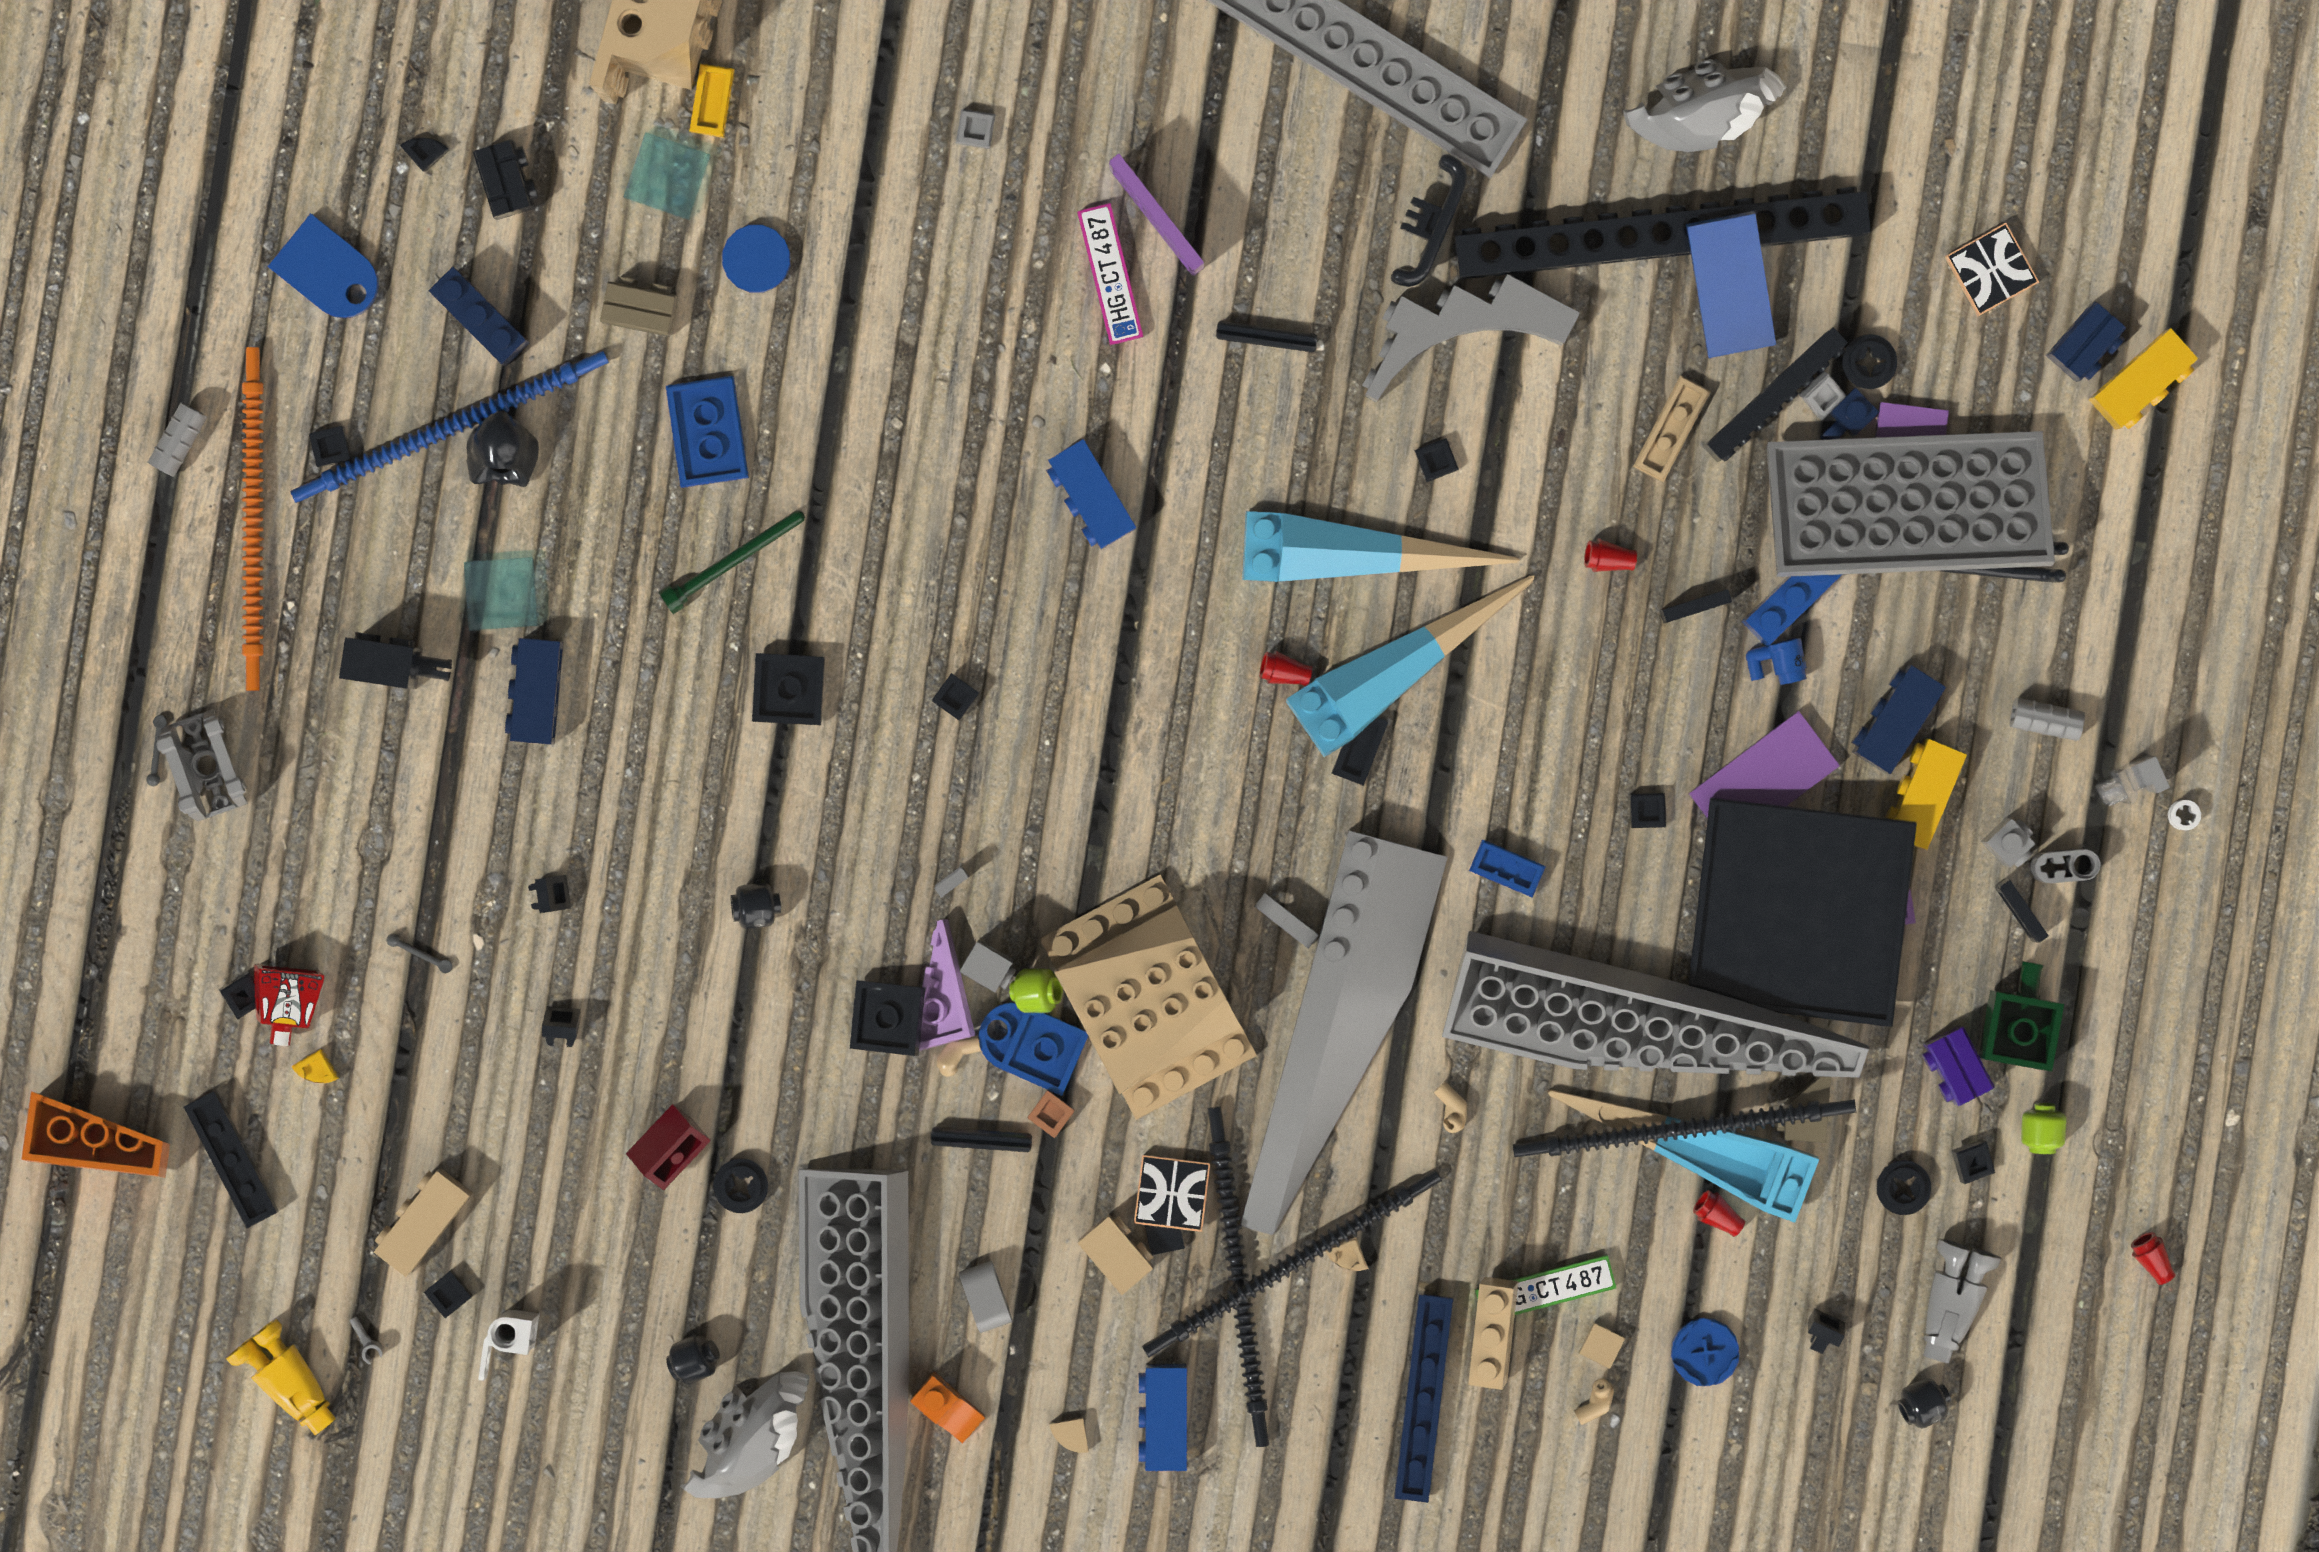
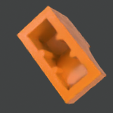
M935 1371L914 1393L910 1400L932 1422L943 1427L962 1444L986 1417Z

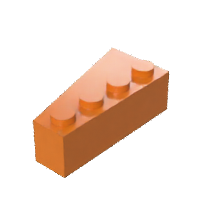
M31 1091L21 1160L166 1178L170 1150L169 1143Z

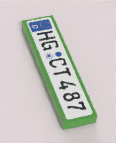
M1607 1254L1511 1279L1519 1281L1515 1315L1616 1289ZM1479 1288L1475 1289L1477 1299L1479 1294Z

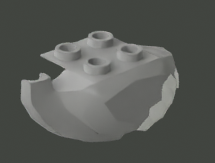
M1708 59L1699 62L1695 69L1683 74H1671L1663 80V83L1656 85L1664 97L1650 110H1647L1643 102H1641L1638 107L1631 110L1625 109L1623 113L1628 127L1640 137L1660 147L1683 152L1703 151L1717 148L1718 141L1734 140L1751 128L1755 120L1761 115L1764 105L1773 104L1777 97H1781L1787 87L1779 75L1767 67L1726 70L1718 59Z
M796 1371L779 1372L747 1398L735 1385L733 1390L723 1397L720 1408L713 1419L706 1422L701 1430L698 1441L708 1453L703 1471L691 1470L688 1482L680 1487L696 1498H722L739 1495L759 1486L780 1469L778 1464L789 1457L797 1437L798 1419L796 1406L802 1404L805 1399L809 1375Z

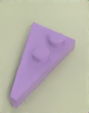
M948 919L937 921L936 929L932 935L931 945H933L930 966L926 967L922 987H925L919 1051L975 1036Z

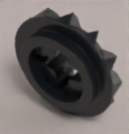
M1867 334L1859 336L1849 343L1844 351L1842 366L1846 378L1856 387L1872 390L1884 386L1892 379L1897 369V355L1891 343L1885 338ZM1867 347H1869V353H1871L1872 358L1884 360V363L1873 366L1871 377H1869L1866 366L1855 364V362L1866 357Z
M737 1158L728 1161L717 1171L713 1190L717 1201L725 1209L734 1213H748L758 1208L765 1200L768 1192V1179L763 1168L754 1161ZM732 1173L741 1180L748 1179L750 1176L753 1177L747 1186L751 1198L742 1191L733 1193L730 1196L729 1192L735 1186Z
M1906 1160L1895 1161L1884 1167L1877 1178L1876 1194L1882 1205L1890 1212L1898 1215H1910L1921 1210L1928 1202L1931 1195V1181L1927 1172L1917 1163ZM1914 1176L1911 1180L1912 1183L1909 1185L1911 1194L1914 1197L1911 1198L1909 1195L1901 1193L1892 1198L1898 1189L1893 1178L1896 1177L1905 1182Z

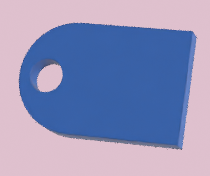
M311 213L268 265L272 271L314 305L333 317L353 318L361 315L371 307L378 294L379 280L373 264ZM354 285H362L366 290V298L360 304H352L348 299V291Z
M1015 1002L1004 1003L992 1009L984 1018L979 1030L980 1048L991 1064L1061 1096L1088 1038L1085 1030L1049 1014L1021 1012ZM994 1020H1001L1007 1025V1035L1002 1039H993L988 1034V1025Z

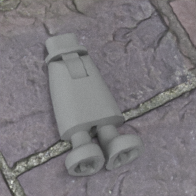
M1939 1238L1937 1249L1944 1257L1946 1264L1944 1271L1935 1270L1926 1321V1334L1928 1335L1924 1336L1927 1344L1923 1356L1940 1362L1950 1363L1953 1350L1959 1349L1958 1344H1960L1968 1332L1985 1296L1988 1286L1982 1284L1981 1281L1987 1272L1999 1266L2001 1257L1973 1248L1969 1258L1966 1278L1961 1277L1960 1273L1970 1249L1960 1243Z

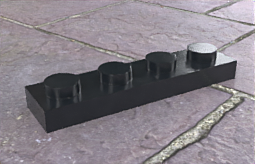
M215 1090L184 1106L246 1229L278 1213L279 1210L217 1091Z

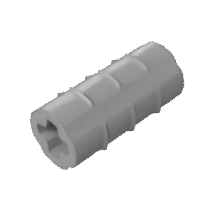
M180 403L176 412L171 417L166 430L163 431L157 446L154 447L155 449L147 463L174 477L181 464L184 463V458L189 449L192 448L198 433H201L200 430L207 416L184 403Z
M2016 698L2012 706L2009 724L2010 727L2022 729L2026 732L2032 731L2042 735L2059 737V739L2065 738L2079 741L2083 731L2085 712L2069 709V707L2063 708L2052 704H2044L2035 700L2030 701Z

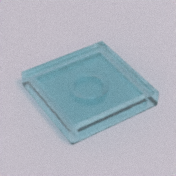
M645 132L623 197L689 220L711 155Z
M533 557L464 562L469 631L539 626Z

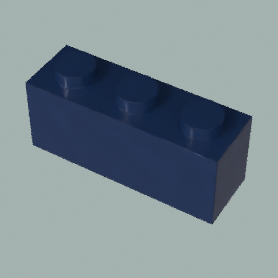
M452 267L428 290L503 366L507 367L530 344L456 268Z
M519 638L518 645H513L511 665H516L515 679H510L508 688V699L513 700L512 713H507L505 722V733L510 734V741L555 745L564 642Z
M1907 665L1904 670L1900 667L1897 669L1888 684L1893 687L1886 699L1880 697L1870 712L1874 718L1867 728L1863 725L1860 727L1851 742L1856 745L1852 753L1885 774L1893 772L1946 689L1944 685L1912 665Z

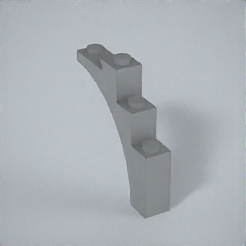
M1508 274L1503 281L1496 279L1487 296L1493 300L1491 304L1455 285L1451 292L1444 289L1435 306L1436 309L1440 310L1439 315L1402 296L1398 303L1391 301L1382 318L1388 321L1385 330L1396 335L1394 340L1387 338L1378 355L1384 358L1378 371L1371 368L1362 385L1368 389L1365 397L1377 402L1390 381L1411 360L1430 347L1459 335L1479 331L1510 330L1536 335L1562 346L1580 313Z

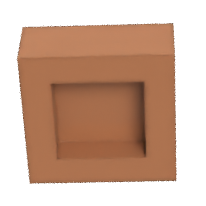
M1047 1090L1027 1118L1055 1138L1075 1109Z

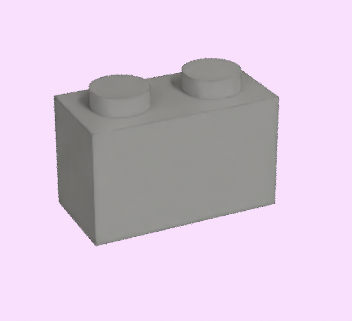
M978 940L959 972L989 990L996 992L999 986L1006 989L1016 970L1010 967L1014 959Z

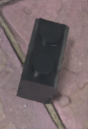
M507 140L473 151L494 219L500 220L536 208L533 200L538 199L539 195L533 178L527 180L523 167L528 166L529 163L523 146L517 147L513 140Z

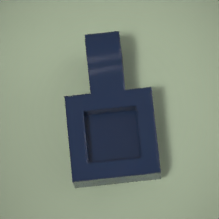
M1854 388L1830 412L1836 421L1820 438L1822 440L1839 439L1846 431L1852 437H1855L1879 411L1857 388Z

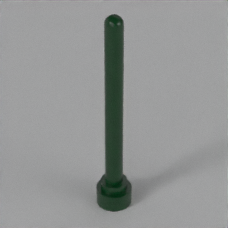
M800 510L794 511L681 586L678 584L673 587L668 585L658 593L674 615L685 608L683 604L689 601L687 597L801 524L805 519L804 513Z

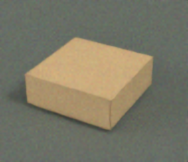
M1593 1322L1579 1350V1354L1610 1369L1625 1337Z

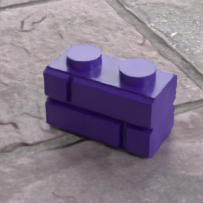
M1958 1025L1923 1044L1926 1052L1922 1054L1923 1059L1931 1072L1937 1070L1942 1080L1938 1084V1088L1946 1102L1952 1100L1954 1105L1961 1106L1995 1088L1964 1026Z

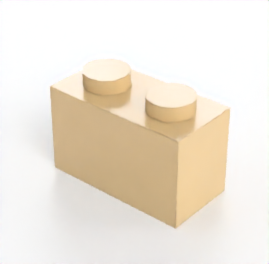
M1108 1214L1079 1238L1077 1243L1117 1291L1123 1295L1153 1270V1265L1150 1261L1154 1256L1142 1242L1135 1245L1128 1236L1132 1232L1120 1216L1113 1219Z

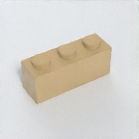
M442 1168L434 1174L431 1171L426 1173L417 1185L421 1192L414 1201L409 1198L406 1199L396 1212V1215L400 1217L393 1228L387 1225L375 1239L379 1246L374 1253L405 1277H408L473 1194L472 1191Z
M1484 1277L1479 1285L1468 1385L1502 1390L1507 1383L1519 1281Z

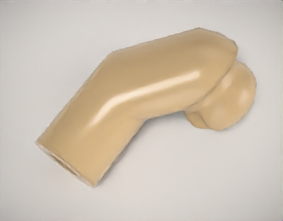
M1597 1379L1592 1385L1589 1403L1574 1410L1581 1426L1609 1412L1614 1389L1608 1380Z

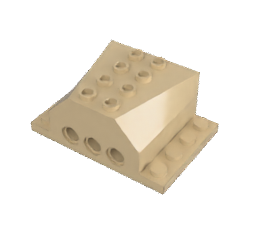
M612 0L589 85L603 101L617 104L618 97L624 98L629 81V78L625 77V72L692 90L702 50H708L711 44L713 30L710 29V21L712 16H718L722 0Z
M1161 874L1039 938L1055 967L1054 972L1118 1093H1122L1136 1120L1257 1056Z

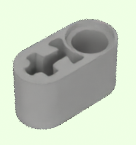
M2086 849L2040 852L2030 862L2032 876L2044 883L2090 880L2100 870L2099 857L2093 851ZM2080 855H2085L2090 862V867L2084 874H2079L2074 868V862ZM2048 858L2049 863H2064L2065 870H2051L2048 876L2046 872H2041L2040 868L2041 865L2046 864Z
M992 1261L959 1272L967 1300L980 1333L1013 1322Z

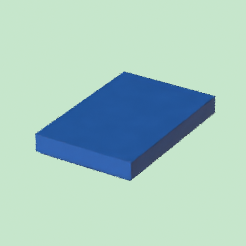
M734 376L666 386L680 487L687 488L749 478Z

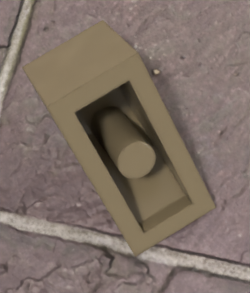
M1813 1077L1783 1103V1108L1787 1109L1789 1104H1792L1793 1107H1798L1799 1103L1807 1106L1809 1101L1816 1100L1820 1104L1829 1103L1831 1077ZM1822 1117L1820 1122H1810L1809 1119H1805L1804 1124L1800 1120H1796L1794 1125L1790 1121H1787L1785 1126H1782L1781 1123H1776V1131H1781V1138L1784 1140L1826 1143L1828 1117Z

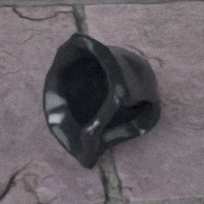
M497 411L489 415L479 426L474 427L467 441L466 462L470 481L473 484H483L495 480L501 485L513 484L526 487L529 484L538 460L539 442L537 438L506 412ZM490 468H494V469H512V470H510V471H508V472H506V473H499V472L493 471V470L490 469Z

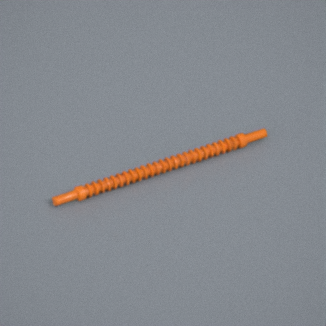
M246 347V382L242 383V393L246 395V399L242 400V403L246 404V409L242 410V413L246 414V418L242 419V422L246 424V428L242 429V432L246 433V438L242 439V442L246 443V448L242 449V452L246 453V458L242 459V462L246 463V468L242 469L246 473V477L242 478V481L246 482V487L242 488V491L246 492V497L242 498V501L246 502V507L242 508V511L246 512V517L242 518V521L246 522V526L242 527V530L246 531V536L242 537V540L246 541V546L242 547V550L246 551V556L242 557V560L246 561V566L242 567V570L246 571V576L242 577L246 581V585L242 586V589L246 590V595L242 596V599L246 600V605L242 606V609L246 610V615L242 616V619L246 620V625L242 626V629L246 630V634L242 635V638L246 639V644L242 645V655L246 656V691H260V656L264 655V645L260 644V639H263L264 636L260 635L259 631L264 626L260 625L259 621L264 617L260 615L259 611L264 607L259 602L264 597L259 592L264 587L260 586L259 582L264 577L260 576L259 572L264 568L260 566L259 562L264 558L259 553L264 548L259 543L264 538L260 537L259 533L264 528L260 527L259 523L264 519L260 517L259 513L264 509L259 506V503L263 502L264 499L259 494L264 489L259 484L264 479L260 478L259 474L264 470L260 468L259 464L264 460L259 457V454L264 450L259 445L264 440L259 435L264 430L260 429L259 425L264 421L260 419L259 415L264 411L259 408V405L264 402L260 399V395L264 393V384L260 382V348Z

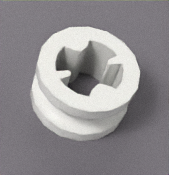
M2178 800L2170 806L2168 820L2178 830H2191L2199 824L2201 811L2199 806L2191 800ZM2183 805L2188 806V812L2193 814L2191 821L2186 820V825L2180 824L2181 818L2176 816L2178 809L2183 810Z

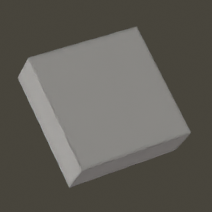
M961 109L956 144L990 149L996 115Z
M1825 371L1814 378L1799 393V396L1821 420L1847 397Z
M959 867L937 883L934 889L942 898L970 876L963 867Z

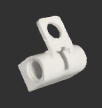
M508 1310L493 1321L483 1343L479 1380L484 1381L488 1376L492 1346L502 1352L528 1355L529 1351L535 1348L540 1313ZM502 1325H511L515 1330V1337L507 1336L503 1332Z

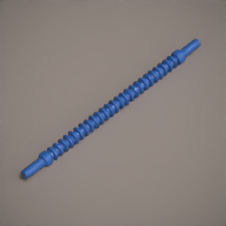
M603 350L574 364L571 362L560 365V370L552 369V374L550 375L543 373V378L541 379L534 377L533 383L525 381L524 387L516 385L515 391L507 389L506 395L498 393L497 399L489 397L488 403L480 401L479 407L471 405L470 411L462 409L461 415L454 413L452 419L445 417L443 423L436 421V426L434 427L427 425V430L425 431L418 429V434L416 435L409 433V438L407 439L400 437L399 443L391 441L390 447L382 445L381 451L373 449L372 455L364 453L363 459L355 457L354 463L346 461L345 467L337 465V470L335 471L328 469L321 473L320 478L291 490V495L295 503H298L324 490L332 492L340 488V483L342 482L347 485L348 480L351 478L356 481L357 475L361 474L365 477L368 470L374 473L375 467L379 466L383 469L386 462L392 465L395 458L401 461L404 454L410 457L413 450L419 453L422 446L428 449L429 443L433 442L436 445L438 444L437 440L440 438L445 441L448 434L454 437L457 430L463 433L466 426L472 429L475 422L480 424L482 419L497 411L504 410L508 413L509 407L518 408V403L520 402L527 404V399L529 398L536 400V395L538 394L545 396L546 390L554 392L555 386L563 388V383L565 382L568 385L578 381L579 376L608 364V358Z

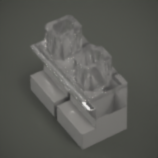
M2151 755L2142 756L2109 771L2112 779L2096 785L2103 804H2108L2109 806L2120 801L2132 805L2138 798L2137 791L2145 787L2148 792L2159 793L2170 788L2157 757Z

